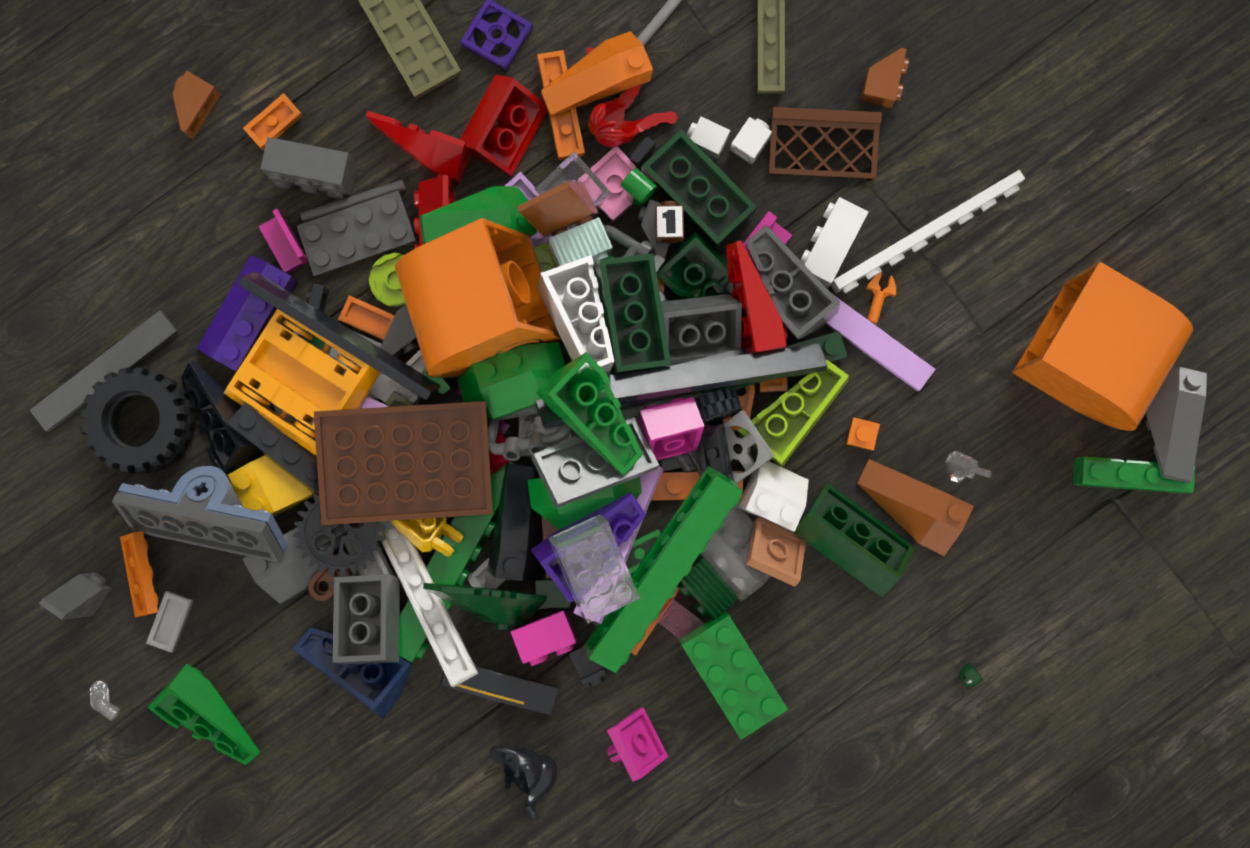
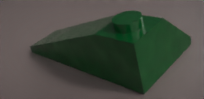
M424 583L423 589L483 621L495 623V628L502 630H511L512 625L524 626L546 601L545 595L507 589Z

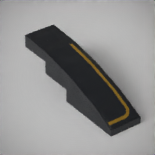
M474 664L478 671L477 675L452 687L443 671L440 681L441 686L548 715L552 713L559 689L556 686L532 681L525 677L504 673L500 670Z

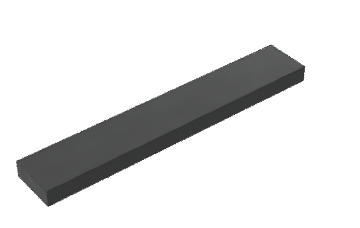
M159 310L30 409V412L46 432L52 431L87 404L84 402L87 394L93 395L95 390L92 389V386L97 381L104 383L106 381L104 379L105 375L111 372L118 374L119 369H132L179 332L164 312Z

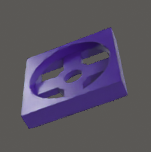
M486 0L461 39L460 44L495 66L507 71L532 31L533 24L498 3ZM491 14H502L497 22L491 24L483 20V18ZM512 19L520 30L518 39L507 34L506 29ZM475 29L485 33L487 37L481 48L476 46L474 41ZM495 29L502 32L501 37L498 39L493 38L491 35ZM504 44L511 49L508 55L502 57H495L491 53L496 45Z

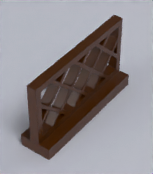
M773 107L771 110L772 133L770 136L768 174L876 179L879 128L882 112ZM777 126H788L795 135L787 143L783 144L777 137ZM794 126L803 128L798 132ZM807 127H815L822 135L812 146L801 135ZM821 128L830 129L825 133ZM835 128L842 129L849 137L839 147L827 136ZM848 129L857 130L853 134H851ZM861 130H873L872 142L864 149L854 136ZM796 137L808 148L797 159L786 148ZM823 139L834 149L824 160L813 149ZM850 140L861 150L851 161L840 150ZM776 142H777V143L779 144V146L781 147L777 152H776ZM872 146L871 155H870V154L867 152V150ZM782 150L794 161L786 169L775 168V156ZM809 151L820 162L813 170H806L799 162ZM835 153H838L847 164L840 171H832L825 163ZM863 154L871 162L870 173L859 172L853 165ZM796 164L800 169L791 168ZM823 165L827 171H822L818 169ZM848 167H850V168L853 170V172H844V171H845Z

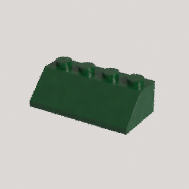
M828 482L802 515L794 532L802 540L816 548L825 557L835 562L881 597L901 579L915 550L914 545Z

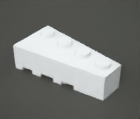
M592 255L541 273L537 289L572 361L583 353L588 352L606 374L609 375L614 364V357L608 329L605 326L604 310L599 298L598 282L593 270Z

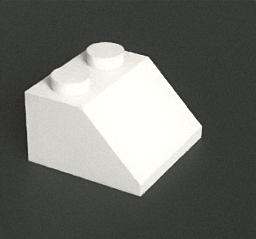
M768 461L752 473L737 507L786 530L795 532L806 507L809 480Z

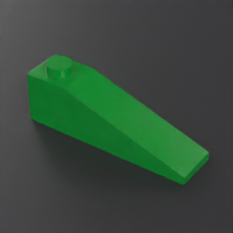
M186 664L176 673L147 707L169 725L177 729L182 725L193 731L192 737L200 741L203 738L214 742L216 750L244 765L253 760L260 752L211 682L203 676L200 670L191 667L189 664Z

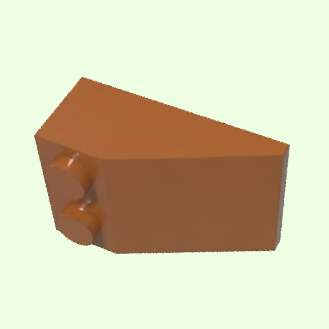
M567 181L517 206L518 211L543 237H554L567 231L568 227L575 224L577 226L593 220L591 216L598 213L585 184Z

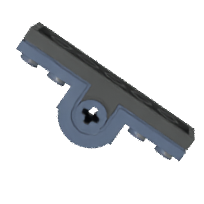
M201 466L188 471L181 476L172 492L164 489H148L140 484L129 485L122 483L118 490L119 493L117 492L112 500V503L133 532L143 531V534L277 563L280 562L284 554L283 552H285L288 546L273 515L262 509L255 511L244 508L226 474L214 466Z

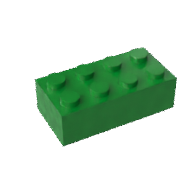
M726 611L722 612L717 619H710L679 639L683 649L741 740L788 710Z

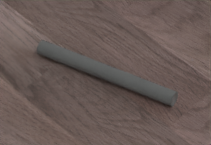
M402 179L301 212V219L303 223L398 190L399 192L406 190Z

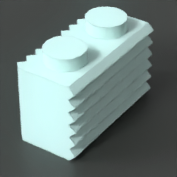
M600 218L550 237L547 242L557 267L592 255L593 263H596L600 259L609 258L607 253L611 252L613 248Z

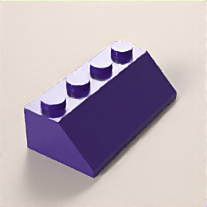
M252 255L249 257L197 347L198 350L236 372L277 310L274 306L241 287L239 282L242 276L256 271L290 293L294 291L298 284V281L292 276Z

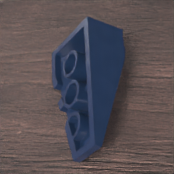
M311 627L293 648L297 654L381 719L387 715L401 697L411 669V665L400 657L399 662L333 663V634Z

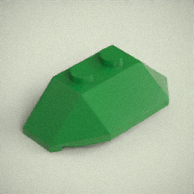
M559 342L527 344L472 364L457 381L463 402L486 401L487 417L497 420L535 406V401L541 400L536 392L566 363Z
M639 476L556 508L541 478L527 480L531 508L559 530L630 492L636 500L642 493Z

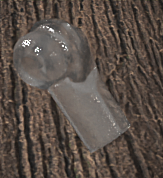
M104 681L94 682L90 687V704L92 708L112 721L119 714L120 709L109 702L107 684Z

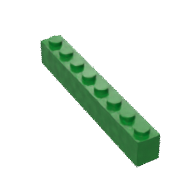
M506 465L491 475L493 514L456 516L452 520L450 526L459 531L464 538L460 543L446 536L442 538V541L449 544L454 549V552L448 557L437 550L435 551L426 567L434 584L462 586L470 573L466 570L470 561L476 562L483 547L479 546L484 536L489 538L495 528L496 523L493 520L498 512ZM442 599L447 610H449L452 604ZM408 600L399 616V656L414 662L417 657L423 658L429 644L426 643L428 637L410 600Z
M710 466L707 467L606 612L602 623L597 625L583 647L590 660L615 673L621 665L628 661L630 652L637 643L643 640L647 628L652 621L659 617L661 608L668 599L673 597L677 585L682 578L690 573L694 561L699 554L706 550L712 535L722 527L725 517L731 508H734L739 503L743 491L735 481Z

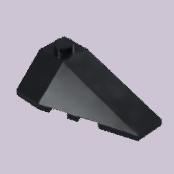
M194 360L189 361L181 376L182 383L188 399L192 402L193 408L198 409L201 422L198 425L200 432H206L211 447L207 448L208 454L215 467L221 469L229 477L228 474L252 462L261 455V452L227 426L228 421L242 405L225 395V389Z
M511 463L506 464L487 572L495 578L517 581L541 579L543 566L531 551L543 541L541 515L531 508L527 481L536 479L534 467Z

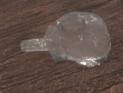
M959 451L951 452L946 459L944 470L947 474L951 475V480L961 483L965 477L972 479L975 474L987 478L991 476V471L977 467V460Z

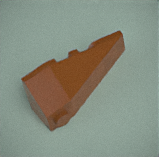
M868 459L857 482V485L881 506L897 524L902 526L918 544L942 556L946 555L961 534L974 507L950 494Z

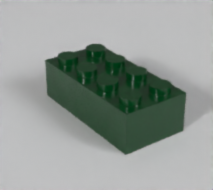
M682 129L642 165L641 172L657 186L656 190L667 201H675L677 205H683L684 219L715 250L755 214L757 206Z
M645 254L598 260L594 263L593 270L595 277H597L599 298L603 305L605 326L608 329L614 357V364L609 375L670 366L671 360L654 255Z

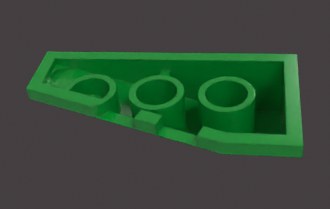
M494 186L419 216L423 244L481 218L529 235L530 237L537 234V230L517 209V206L528 201L517 186Z
M585 352L556 371L536 394L573 431L624 476L643 454L630 425L626 423L619 408L621 405L611 390L610 380L606 372L588 352Z

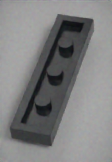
M245 402L228 421L227 426L314 494L319 491L317 458L300 444L279 431Z

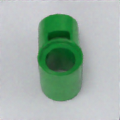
M637 168L633 169L620 185L626 191L627 199L634 205H643L648 202L650 196L657 188Z

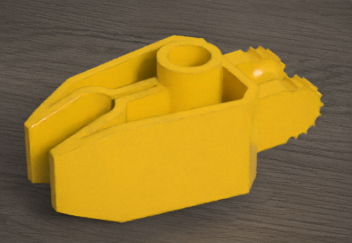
M446 517L390 521L399 533L422 552H428L434 548L449 557L454 552V549L440 539L441 536L444 535L457 543H460L464 538L459 531L446 524Z

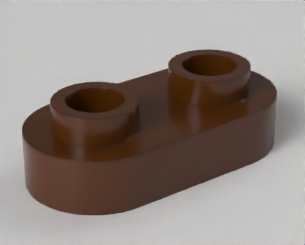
M327 567L323 572L319 573L318 570L308 584L309 593L314 599L325 601L334 597V577H342L340 569H336L333 576H330V568ZM350 568L346 569L344 577L352 576L353 573ZM323 581L328 583V590L323 588Z

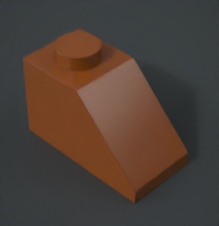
M186 71L184 76L179 77L176 81L175 90L172 94L180 129L188 137L194 139L221 97V94L214 86Z

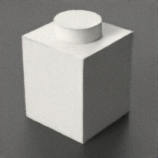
M700 117L697 124L694 122L691 124L687 136L709 158L717 161L729 137L730 130Z
M749 117L732 142L730 151L752 165L769 141L772 131L769 130V126L760 119L754 120Z

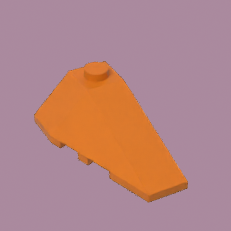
M630 31L605 40L542 89L541 95L550 117L647 83L651 80L653 68L643 44Z

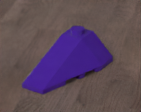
M630 492L553 533L531 551L569 603H571L595 584L599 579L597 575L606 563L608 565L614 559L613 554L622 542H626L646 516V513Z

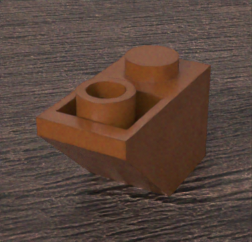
M900 48L868 69L864 79L860 102L891 108L896 100L900 101L903 85L899 84L901 75L906 74L909 59L905 58L907 49Z

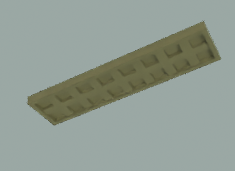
M358 0L416 100L462 74L461 69L420 0Z

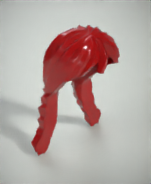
M641 84L627 89L615 100L598 104L590 115L588 126L598 143L607 147H618L631 142L638 133L650 130L652 127H657L660 123L672 125L676 123L678 117L675 112L670 111L666 113H653L634 122L625 121V110L629 108L634 98L638 95Z

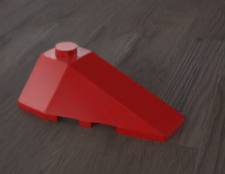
M367 111L366 117L370 124L436 177L448 175L452 183L460 185L471 157L464 141L431 130L429 135L414 124H410L405 128L396 119Z
M742 241L727 245L728 279L734 288L731 296L742 303L741 348L745 347L747 353L751 354L787 347L786 328L783 326L782 319Z

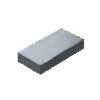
M165 591L146 644L171 653L175 652L194 600Z

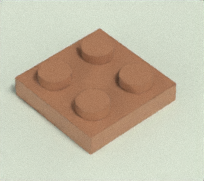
M758 517L753 522L746 565L795 587L801 579L806 541L802 540L795 533Z

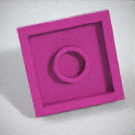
M644 707L635 710L607 730L613 742V745L608 747V756L617 752V755L611 757L610 760L615 763L622 760L632 781L641 779L668 758Z

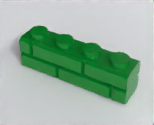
M1083 456L1075 458L1073 485L1179 494L1193 493L1195 466L1192 481L1185 483L1163 478L1158 462Z

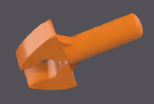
M882 272L876 275L866 287V289L872 290L874 294L867 318L873 324L878 323L884 298L888 295L896 296V285L892 275L888 279L887 288L882 291L880 290L879 280Z

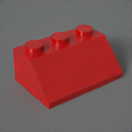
M495 75L460 140L466 143L470 155L512 176L548 111L546 104L514 78Z
M448 175L419 182V191L414 193L415 207H419V216L455 202V188ZM415 217L414 220L415 233L419 234V244H415V248L424 245L419 217Z

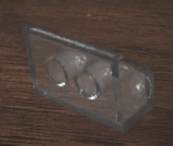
M735 506L731 508L725 517L722 527L715 531L709 540L706 550L700 555L706 558L742 602L758 590L771 576L746 565L753 521L742 509Z

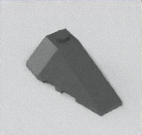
M767 225L746 241L749 253L782 319V323L797 339L817 331L838 313L840 302Z
M1183 367L1172 368L1146 411L1148 420L1145 423L1148 431L1151 430L1155 446L1153 449L1163 478L1185 483L1192 481L1206 401L1207 373Z
M350 523L352 527H358V523ZM339 524L337 528H332V532H335L337 535L333 553L340 548L342 536L344 534L348 535V530L344 529V524ZM300 527L283 535L288 546L285 552H283L284 554L279 563L249 556L242 559L255 583L280 604L305 590L310 579L320 567L319 563L311 567L309 566L312 560L310 556L301 558L306 549L305 547L296 548V545L302 542V538H297L293 535L301 531ZM319 535L315 540V544L319 549L327 550L331 547V539L327 535Z

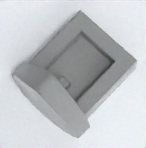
M489 558L474 573L471 571L467 576L472 587L497 589L506 579L495 578L487 572Z

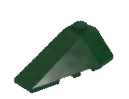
M696 229L683 240V243L675 247L656 272L660 279L674 293L688 299L724 294L732 295L734 290L733 284L728 279L727 263Z

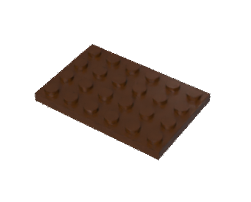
M486 401L314 411L321 525L493 514Z

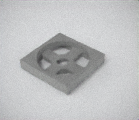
M740 411L724 423L730 461L733 459L739 460L745 468L743 473L733 472L734 481L738 484L775 457V455L745 411ZM739 426L745 428L750 433L744 438L737 437L731 427ZM737 443L743 448L741 454L734 452L733 448ZM757 443L758 447L756 462L749 455L750 447Z

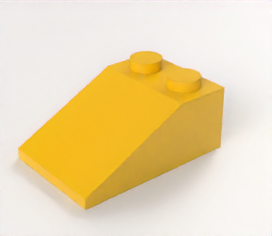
M267 456L256 459L228 474L244 508L255 511L259 509L266 510L273 517L307 500L314 494Z

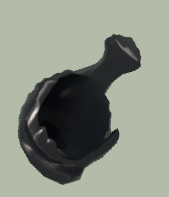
M491 747L489 750L490 758L496 763L504 765L505 789H510L513 781L519 791L526 793L527 799L523 808V815L528 819L538 820L539 816L535 806L555 785L557 779L556 762L547 755H538L533 750L525 747Z

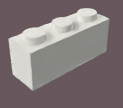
M841 197L838 198L835 204L830 202L823 215L827 219L824 227H817L811 238V241L815 242L811 252L805 250L800 260L827 288L832 284L868 214V211Z

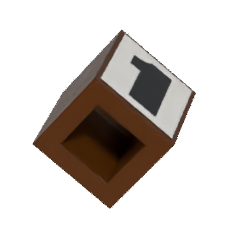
M675 201L661 202V205H656V244L683 243V205H677Z

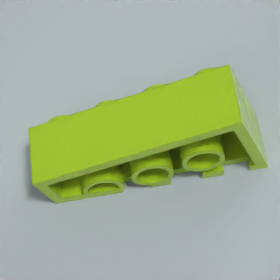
M826 360L828 365L826 371L808 374L788 392L786 391L778 400L751 420L775 455L771 460L781 467L785 465L848 382L849 375L828 360ZM742 427L738 430V434L742 438L750 433Z

